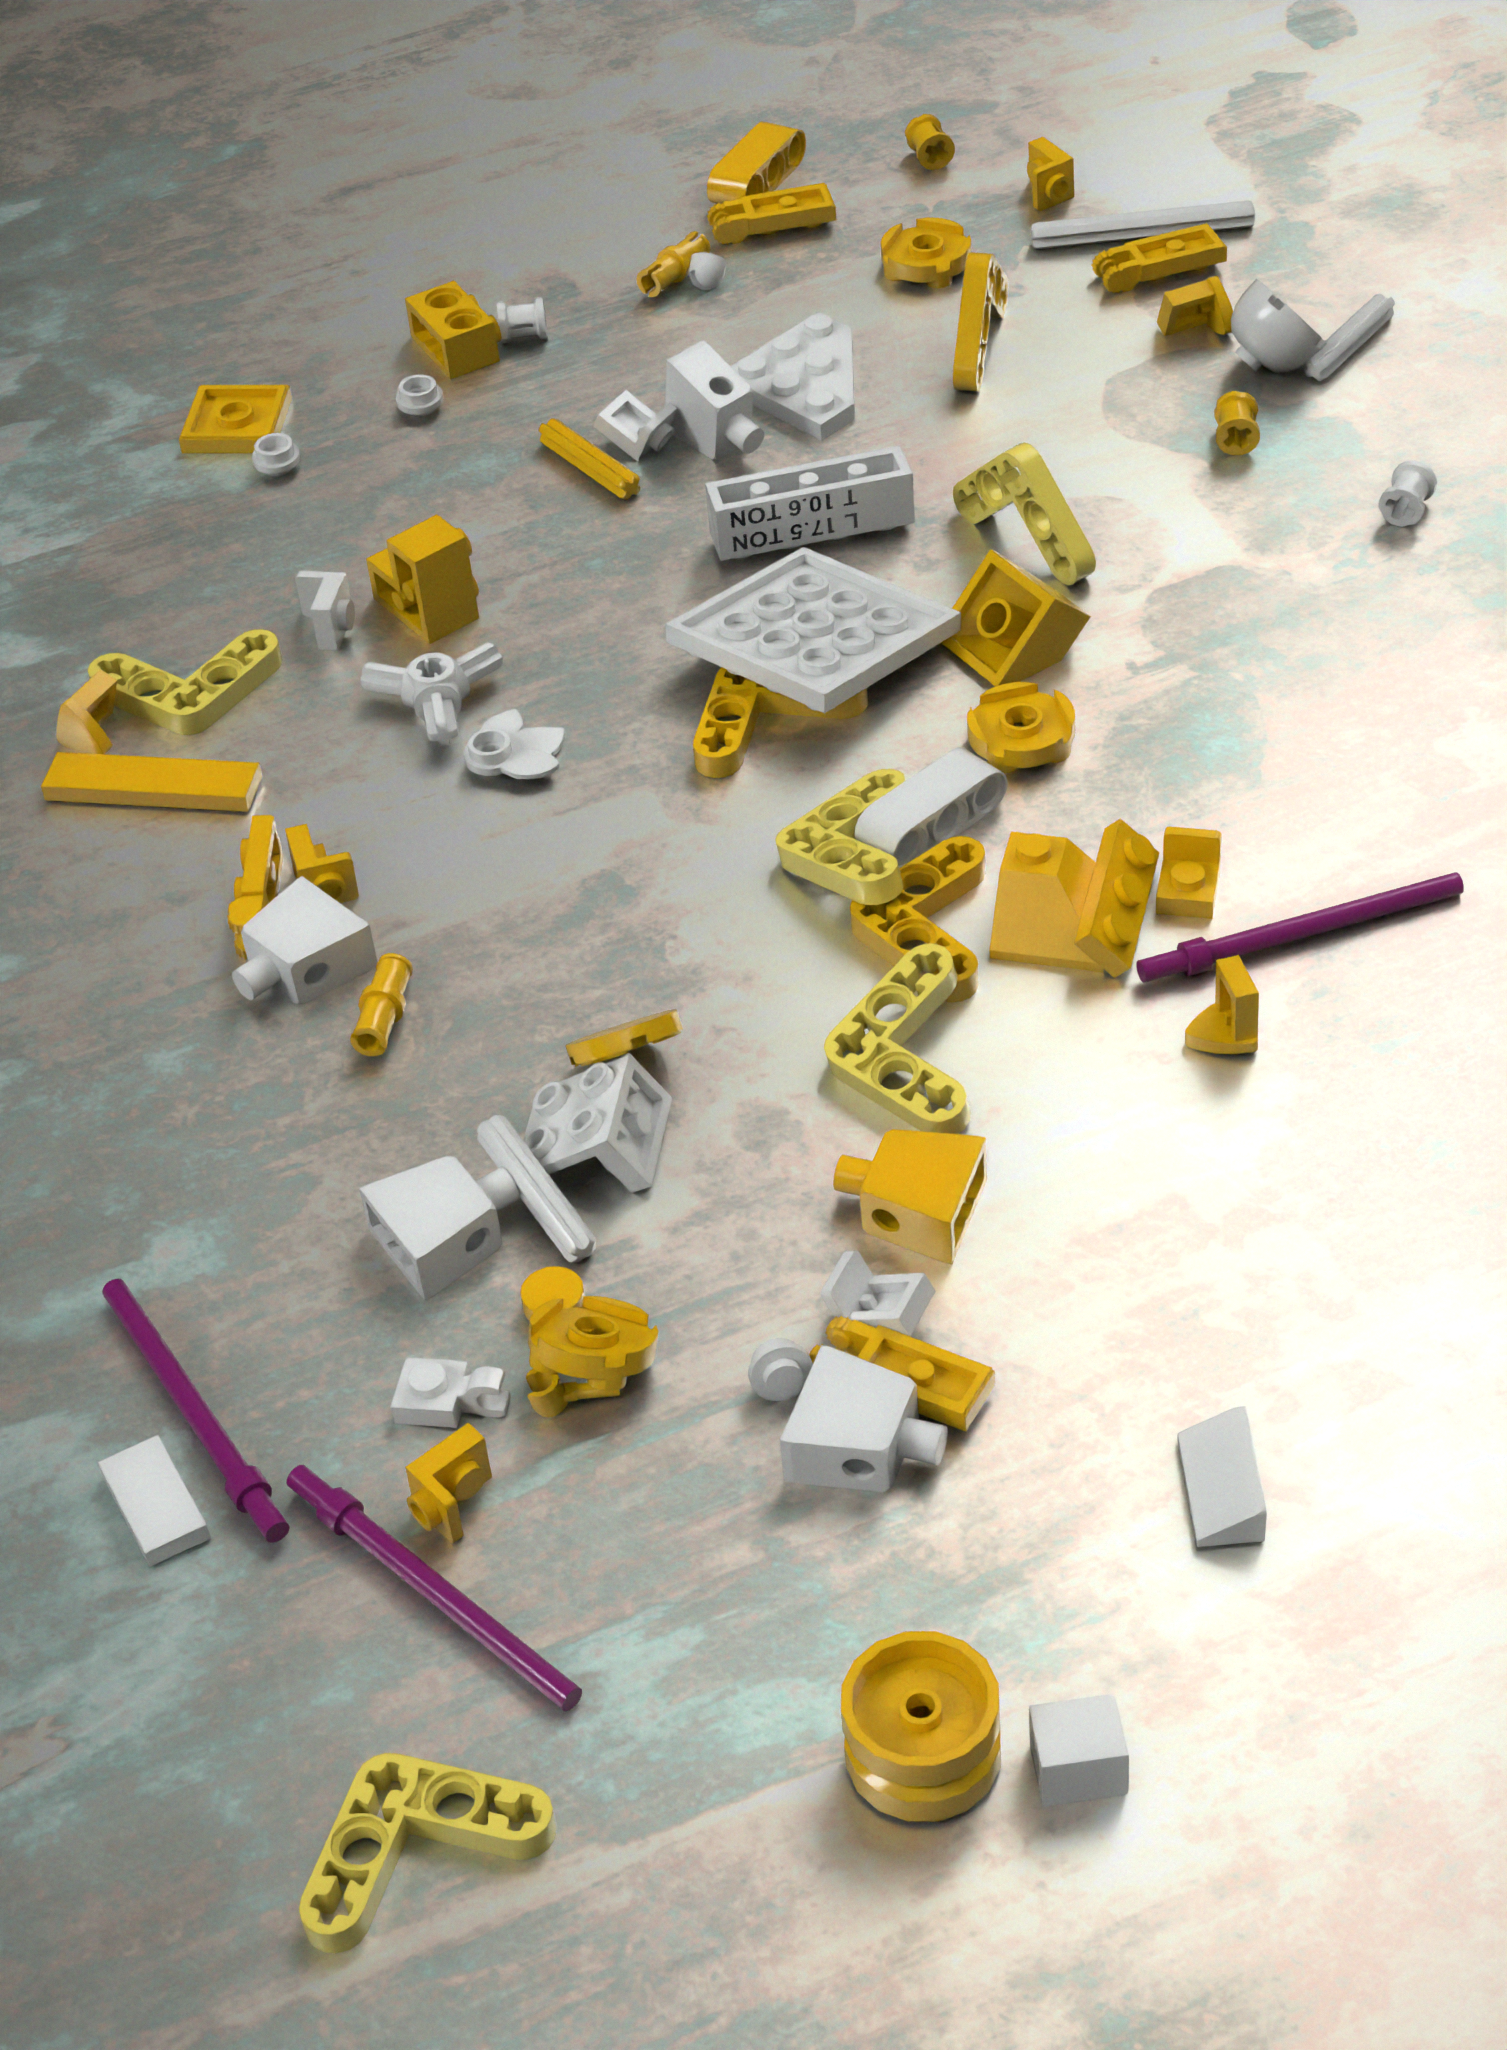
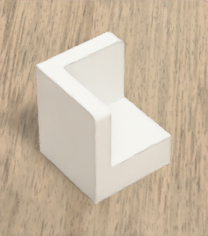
M1106 1694L1029 1705L1030 1749L1042 1807L1117 1797L1128 1793L1129 1753L1117 1701L1113 1695Z

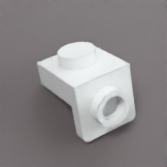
M625 390L598 414L593 427L638 462L651 449H654L656 452L660 451L670 440L675 430L670 424L677 408L668 403L656 414Z
M300 570L295 578L301 610L304 616L312 617L318 649L338 651L346 630H352L355 620V607L350 597L346 573Z
M855 1250L843 1252L821 1290V1297L834 1317H848L851 1321L857 1320L875 1328L881 1325L911 1336L936 1291L925 1273L873 1275L860 1253Z

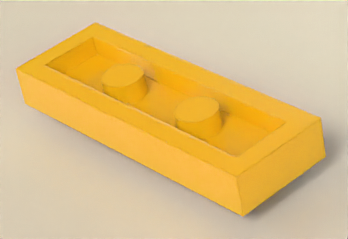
M1121 818L1104 829L1074 944L1114 978L1131 969L1160 853L1145 836L1138 834Z

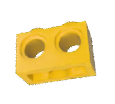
M454 280L405 298L412 339L450 380L500 361L497 342L501 341L502 336L498 322L493 315H487L479 307L476 298L472 294L468 295Z

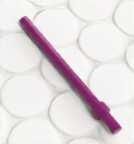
M1453 872L1206 941L1203 937H1198L1180 942L1177 945V950L1138 960L1136 962L1137 973L1143 983L1184 972L1186 976L1210 971L1213 963H1216L1218 959L1246 955L1460 895L1464 892L1463 880L1458 872Z
M113 1279L106 1283L102 1290L103 1296L226 1479L225 1491L240 1512L250 1515L266 1541L274 1543L282 1540L288 1534L290 1527L271 1499L272 1488L258 1467L247 1464L126 1283L122 1279Z
M299 1465L290 1472L286 1481L287 1486L316 1509L317 1519L336 1535L342 1536L347 1534L564 1712L570 1711L576 1706L582 1696V1689L364 1514L362 1502L342 1487L333 1489L305 1465Z

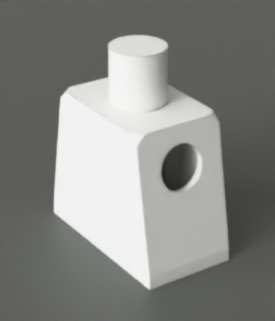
M702 340L666 360L665 406L671 403L677 408L670 424L675 429L674 437L712 460L720 459L738 448L746 454H750L758 449L763 442L764 431L752 421L754 396L752 388L707 342Z
M301 876L243 926L241 935L248 962L234 970L232 978L240 993L249 1000H253L273 986L295 1004H305L376 967L377 957L370 924Z
M452 1156L436 1159L359 1188L369 1230L424 1301L435 1296L499 1250L502 1244L497 1211L519 1200L517 1186L504 1167L474 1180L459 1160Z
M821 1345L780 1438L784 1481L885 1492L893 1487L904 1458L939 1465L945 1451L948 1429L947 1426L918 1420L917 1384L911 1378L833 1347Z

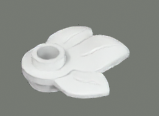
M517 709L501 712L486 720L482 725V729L469 737L468 745L464 750L465 764L472 772L490 777L498 776L502 773L516 779L528 780L548 776L560 767L558 760L554 756L563 745L565 729L563 727H524L523 719Z

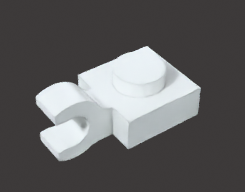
M406 1357L390 1406L395 1424L457 1428L461 1413H474L490 1418L506 1416L511 1398L510 1391L501 1390L505 1371L497 1367L485 1366L475 1369L471 1374L468 1361Z

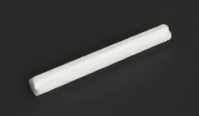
M1246 200L1037 222L1032 224L1031 242L1034 249L1042 250L1137 240L1205 223L1214 231L1250 228L1254 226L1255 208L1252 201Z

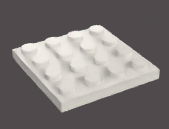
M802 547L666 623V642L687 651L694 657L705 659L725 668L732 674L740 675L765 686L772 692L780 693L805 704L812 710L826 713L961 631V612Z

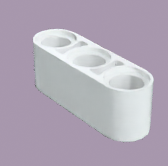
M957 747L870 804L858 818L855 826V839L891 854L897 859L900 868L940 842L956 837L990 814L1004 798L1008 784L1007 776L965 748Z

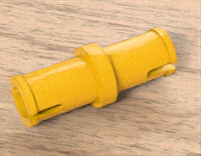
M693 231L677 245L667 246L660 251L656 261L637 274V285L641 292L647 294L651 290L649 297H656L672 282H681L689 275L692 254L699 252L710 253L711 251L710 243L706 236L701 234L698 237V232Z
M387 953L379 958L371 985L366 986L359 998L358 1007L361 1013L356 1028L351 1035L350 1042L352 1047L362 1055L379 1056L383 1054L387 1048L393 1024L397 1023L403 1016L406 1005L403 995L413 973V967L411 962L400 954Z

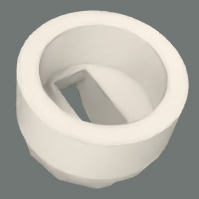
M699 252L692 254L689 277L693 285L700 290H711L719 286L725 276L727 261L711 253Z

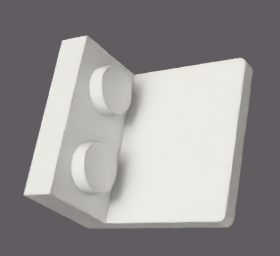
M628 1053L606 1063L594 1064L586 1071L562 1081L550 1082L543 1086L533 1099V1107L523 1141L548 1174L596 1156L609 1172L631 1193H634L652 1185L672 1097Z

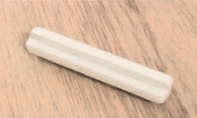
M1378 293L1325 340L1327 344L1323 349L1306 362L1307 368L1304 372L1307 377L1313 376L1318 381H1323L1394 315L1392 307L1395 305L1393 298H1385L1381 293Z
M496 1114L489 1120L482 1121L477 1127L479 1143L498 1168L504 1167L509 1172L517 1186L519 1197L568 1262L575 1264L584 1258L590 1257L596 1250L594 1245L596 1242L595 1236L507 1118Z

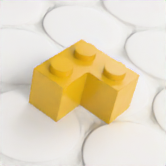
M438 514L387 539L388 548L366 558L373 598L429 645L479 619L476 597L479 595V588L472 575L469 558L472 555L471 543L462 529L454 528Z

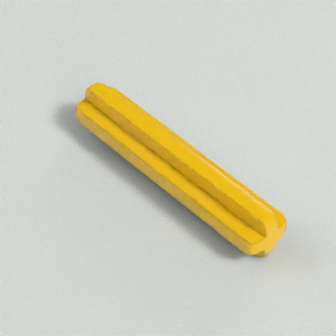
M551 418L547 424L542 423L538 429L541 433L540 442L620 499L628 500L633 494L638 495L641 487L638 485L640 478L636 473L558 419Z

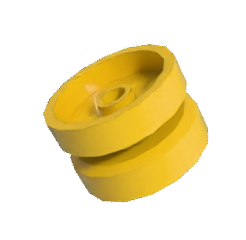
M905 1631L876 1641L853 1661L841 1684V1719L845 1735L846 1768L857 1792L878 1811L907 1822H935L968 1811L990 1792L1001 1768L999 1683L986 1658L965 1641L937 1631Z

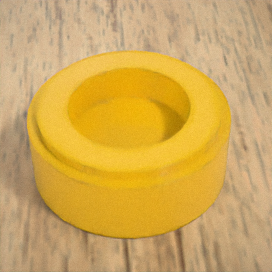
M560 1266L545 1267L533 1272L525 1279L520 1291L523 1311L529 1321L534 1310L548 1301L563 1298L562 1309L582 1307L583 1296H585L583 1283L578 1274Z

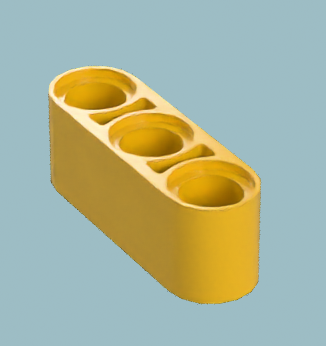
M764 121L759 122L711 170L707 182V197L709 201L722 204L723 201L740 199L742 196L775 191L803 160L806 150L804 131Z

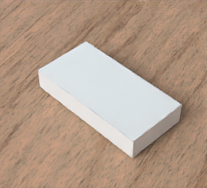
M159 1435L97 1462L102 1477L149 1567L211 1539L207 1524Z

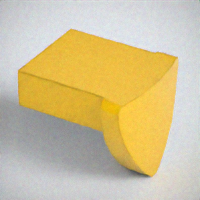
M1213 276L1201 282L1164 292L1157 318V324L1164 336L1207 324L1214 332L1221 335L1232 333L1231 317L1233 309L1219 277Z
M100 669L79 690L60 705L56 727L58 743L78 753L106 754L112 748L113 744L100 725L114 711L117 686L115 678Z
M1239 955L1216 960L1215 1003L1200 1012L1186 1028L1185 1045L1187 1047L1215 1054L1251 1053L1258 1050L1259 992Z

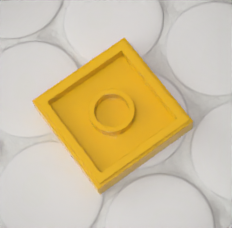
M200 385L179 437L181 452L253 453L255 450L254 445L259 438L271 433H281L292 401L290 385Z

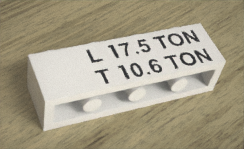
M900 446L705 483L709 529L720 561L733 558L743 559L753 554L779 549H794L804 544L830 539L840 540L850 535L876 530H891L897 526L915 523L913 473Z

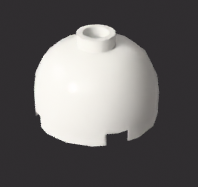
M1256 278L1242 294L1232 313V333L1238 343L1241 344L1235 353L1255 372L1262 365L1275 373H1290L1305 366L1306 362L1322 350L1327 343L1296 312L1279 298H1276L1273 295L1274 292Z

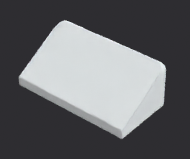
M1246 1406L1231 1408L1178 1432L1177 1439L1197 1547L1265 1541L1267 1510Z

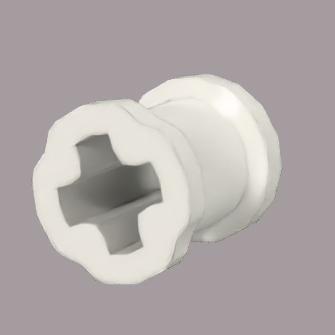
M543 297L536 298L534 303L506 306L504 301L497 302L502 344H508L511 338L539 336L541 340L548 339Z
M1405 461L1394 470L1391 478L1392 487L1387 488L1382 493L1378 504L1384 519L1392 525L1399 527L1417 524L1424 514L1425 504L1423 501L1428 500L1434 494L1437 486L1436 475L1430 467L1418 461Z

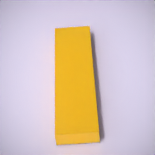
M57 752L43 780L41 789L46 801L249 812L263 776L259 762Z

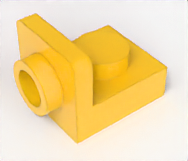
M1043 136L1028 142L1029 162L1027 164V174L1032 183L1033 207L1038 211H1042L1074 198V158Z
M307 824L285 828L296 879L303 876L339 903L358 899L359 893L354 865L349 852L327 856L323 843L313 845Z
M1171 826L1165 828L1163 861L1156 894V914L1213 919L1221 870L1222 834L1220 831Z
M469 1422L405 1467L411 1496L407 1498V1504L412 1515L424 1529L431 1531L436 1528L452 1544L464 1536L457 1502L474 1496L483 1484L492 1478L485 1438Z

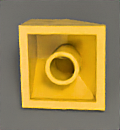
M990 549L952 607V609L961 612V631L941 643L994 686L1021 682L1062 661L1091 616L1054 588Z
M1011 831L999 872L989 950L990 959L1104 973V969L1074 944L1095 861L1068 838Z

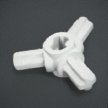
M486 642L456 660L442 653H427L412 660L406 668L368 662L362 669L360 682L361 687L365 690L401 696L403 704L406 707L414 708L417 717L425 722L428 739L430 741H439L440 746H447L450 744L449 739L458 736L459 730L456 716L462 708L461 700L470 694L469 685L501 667L503 657L498 652L495 644Z

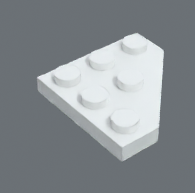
M817 312L807 317L801 323L775 337L769 343L748 356L741 358L731 366L751 386L754 393L753 406L820 441L855 420L852 328L823 313Z

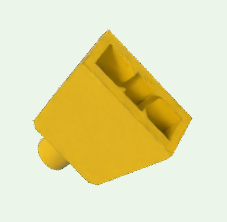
M892 1129L884 1134L873 1161L841 1155L836 1165L833 1187L835 1191L860 1196L862 1228L867 1234L953 1265L987 1182L986 1138L974 1135Z

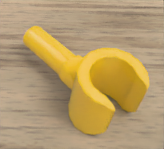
M531 1369L526 1374L528 1385L531 1391H533L527 1397L534 1411L542 1417L552 1418L559 1415L566 1408L568 1402L578 1401V1399L620 1396L619 1390H598L590 1386L588 1382L562 1383L558 1373L547 1374Z

